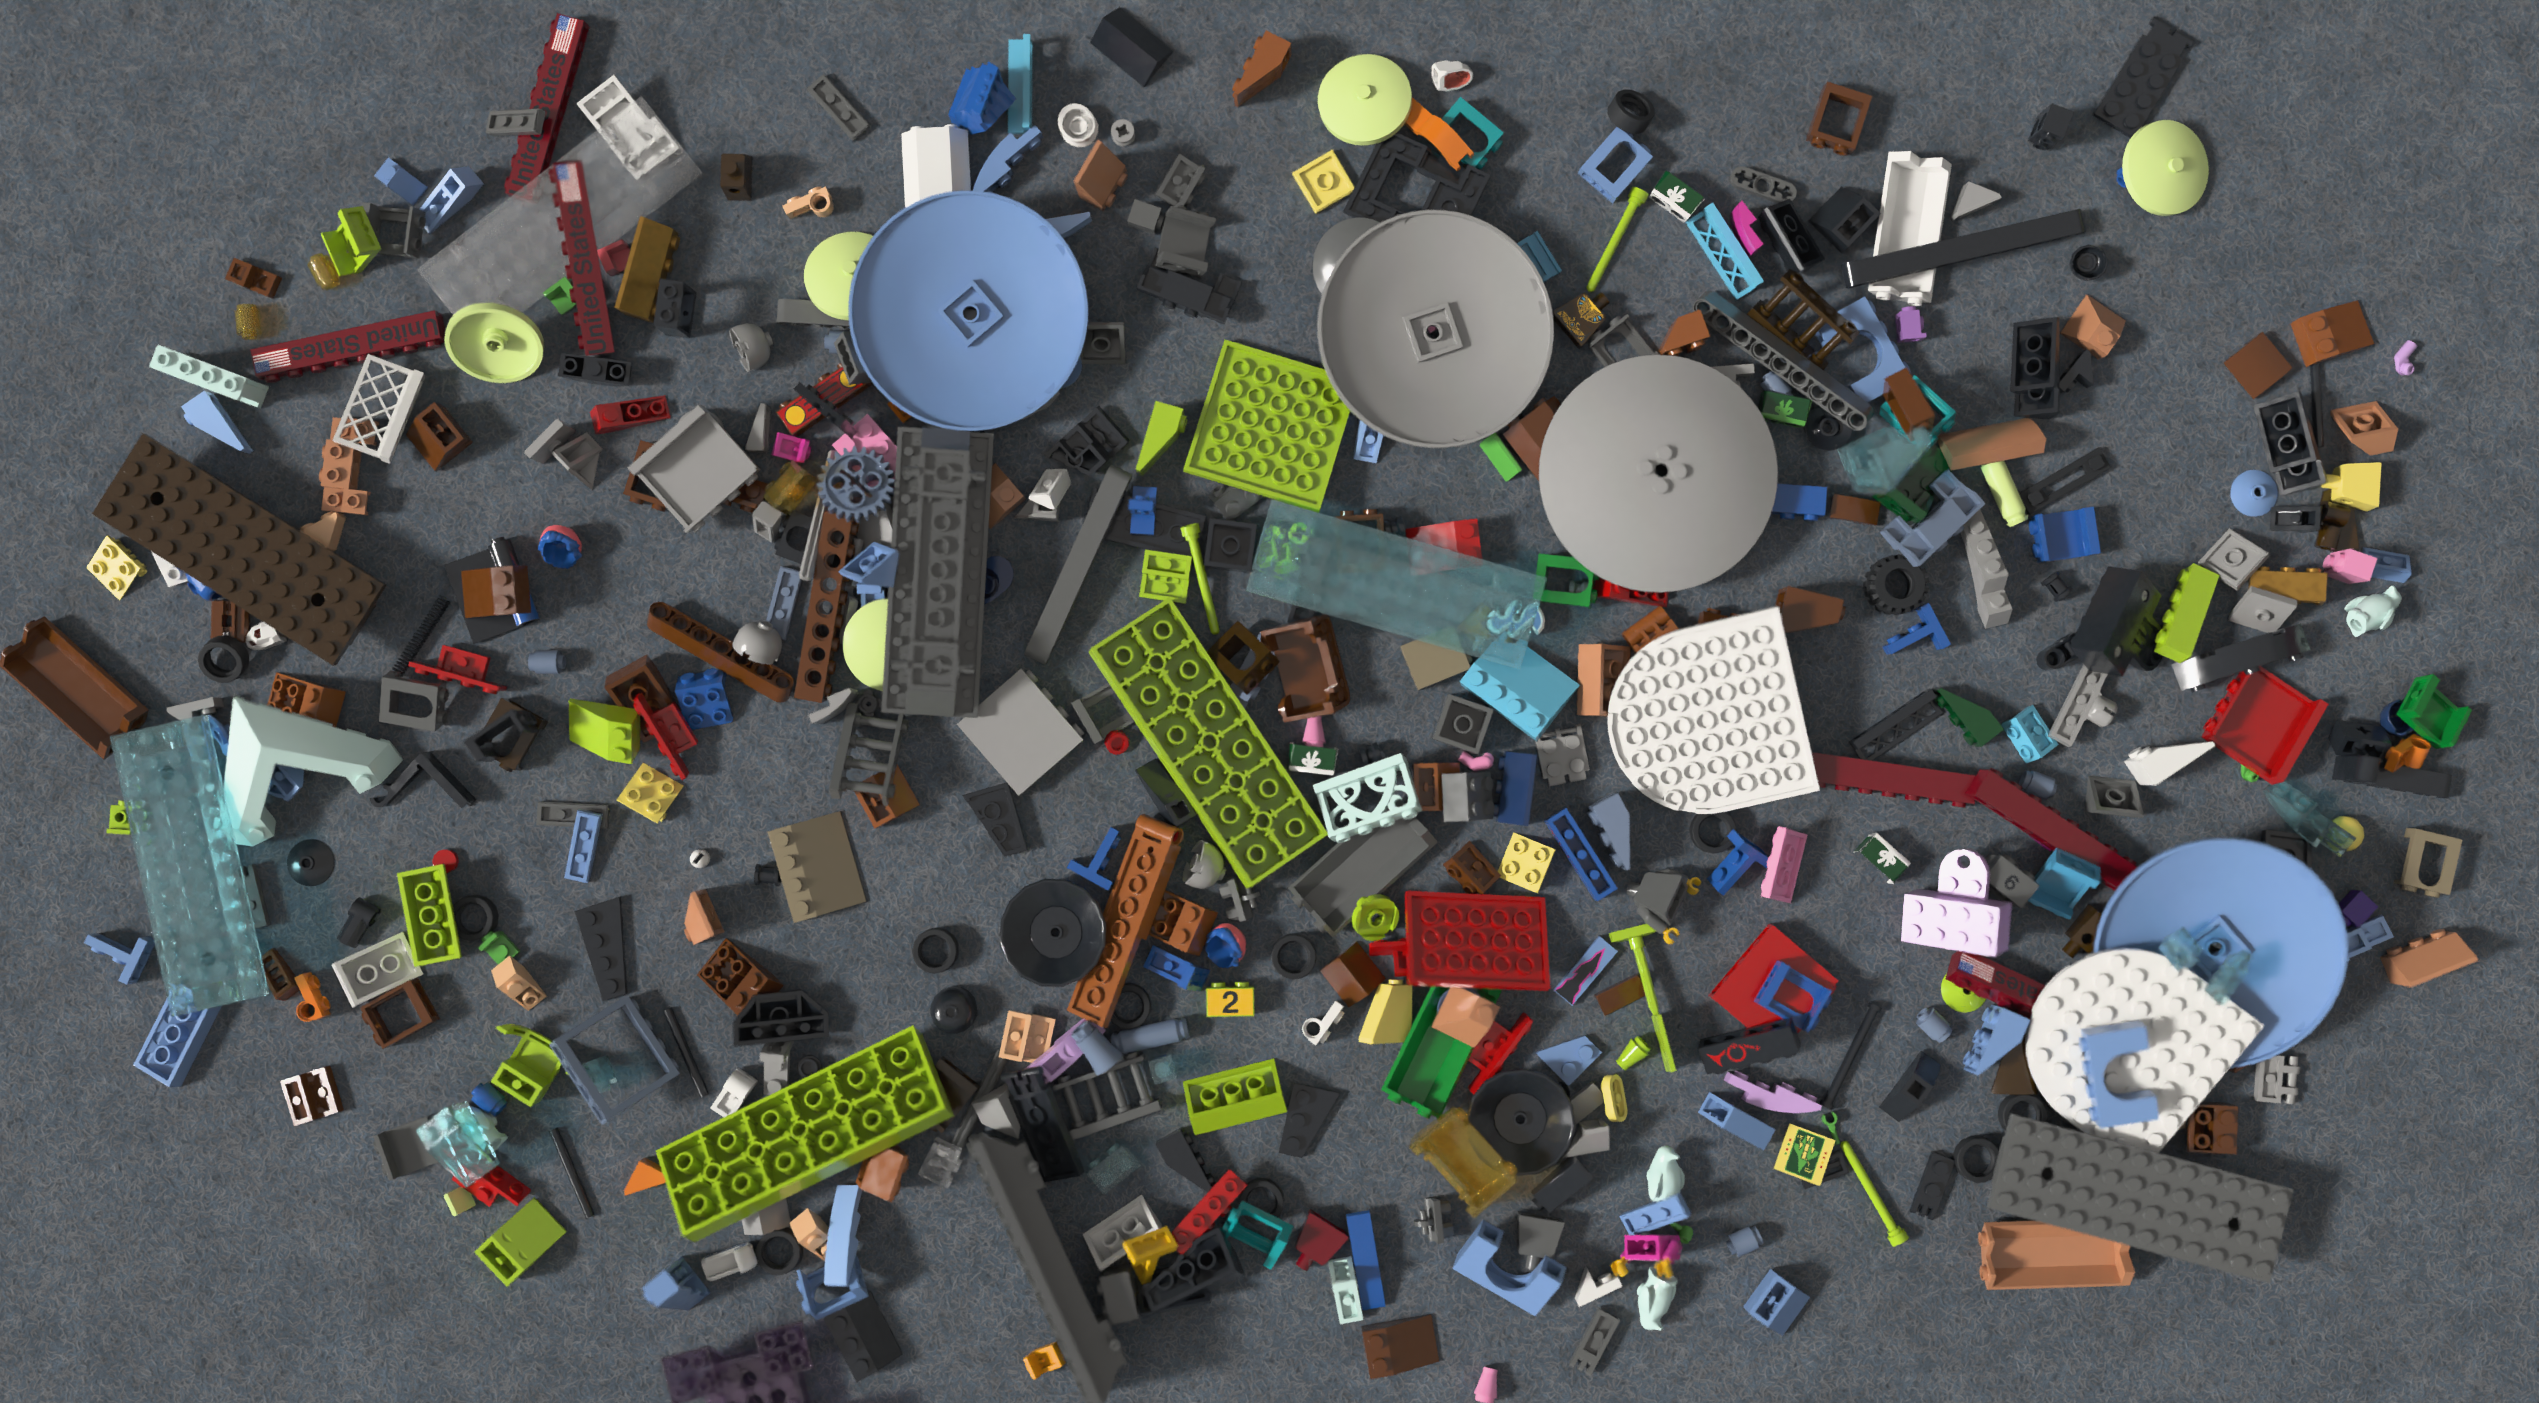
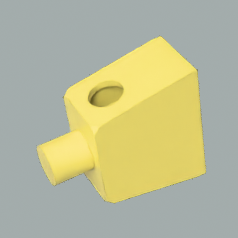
M2381 463L2343 464L2334 468L2333 475L2326 474L2328 483L2321 487L2332 489L2331 500L2333 502L2362 511H2369L2379 507Z

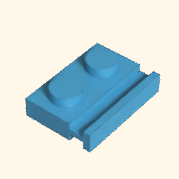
M1538 231L1516 243L1533 262L1543 282L1561 273V268Z

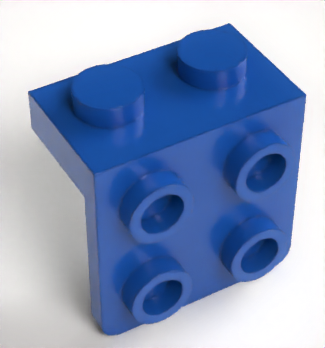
M712 668L705 672L696 674L685 673L678 677L675 693L683 717L691 730L727 724L733 721V713L725 691L727 678L725 672Z

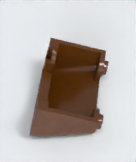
M1327 614L1260 631L1261 643L1271 652L1274 651L1276 658L1280 661L1278 669L1285 696L1282 697L1278 704V711L1284 723L1333 714L1349 704L1350 692L1333 625Z

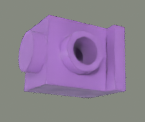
M1916 306L1904 307L1902 311L1895 315L1898 343L1922 341L1927 337L1926 333H1921V330L1924 328L1923 316H1920V311L1916 310Z

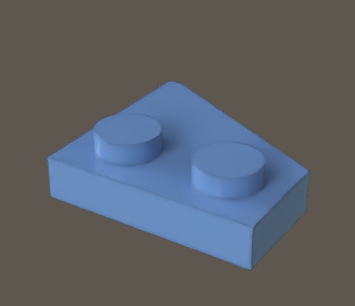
M1585 1035L1536 1052L1568 1086L1602 1053Z

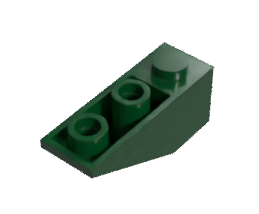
M1942 688L1933 690L1937 696L1934 699L1941 708L1945 707L1950 713L1948 716L1949 720L1954 726H1960L1964 731L1963 738L1970 746L1982 747L2004 730L1989 710Z

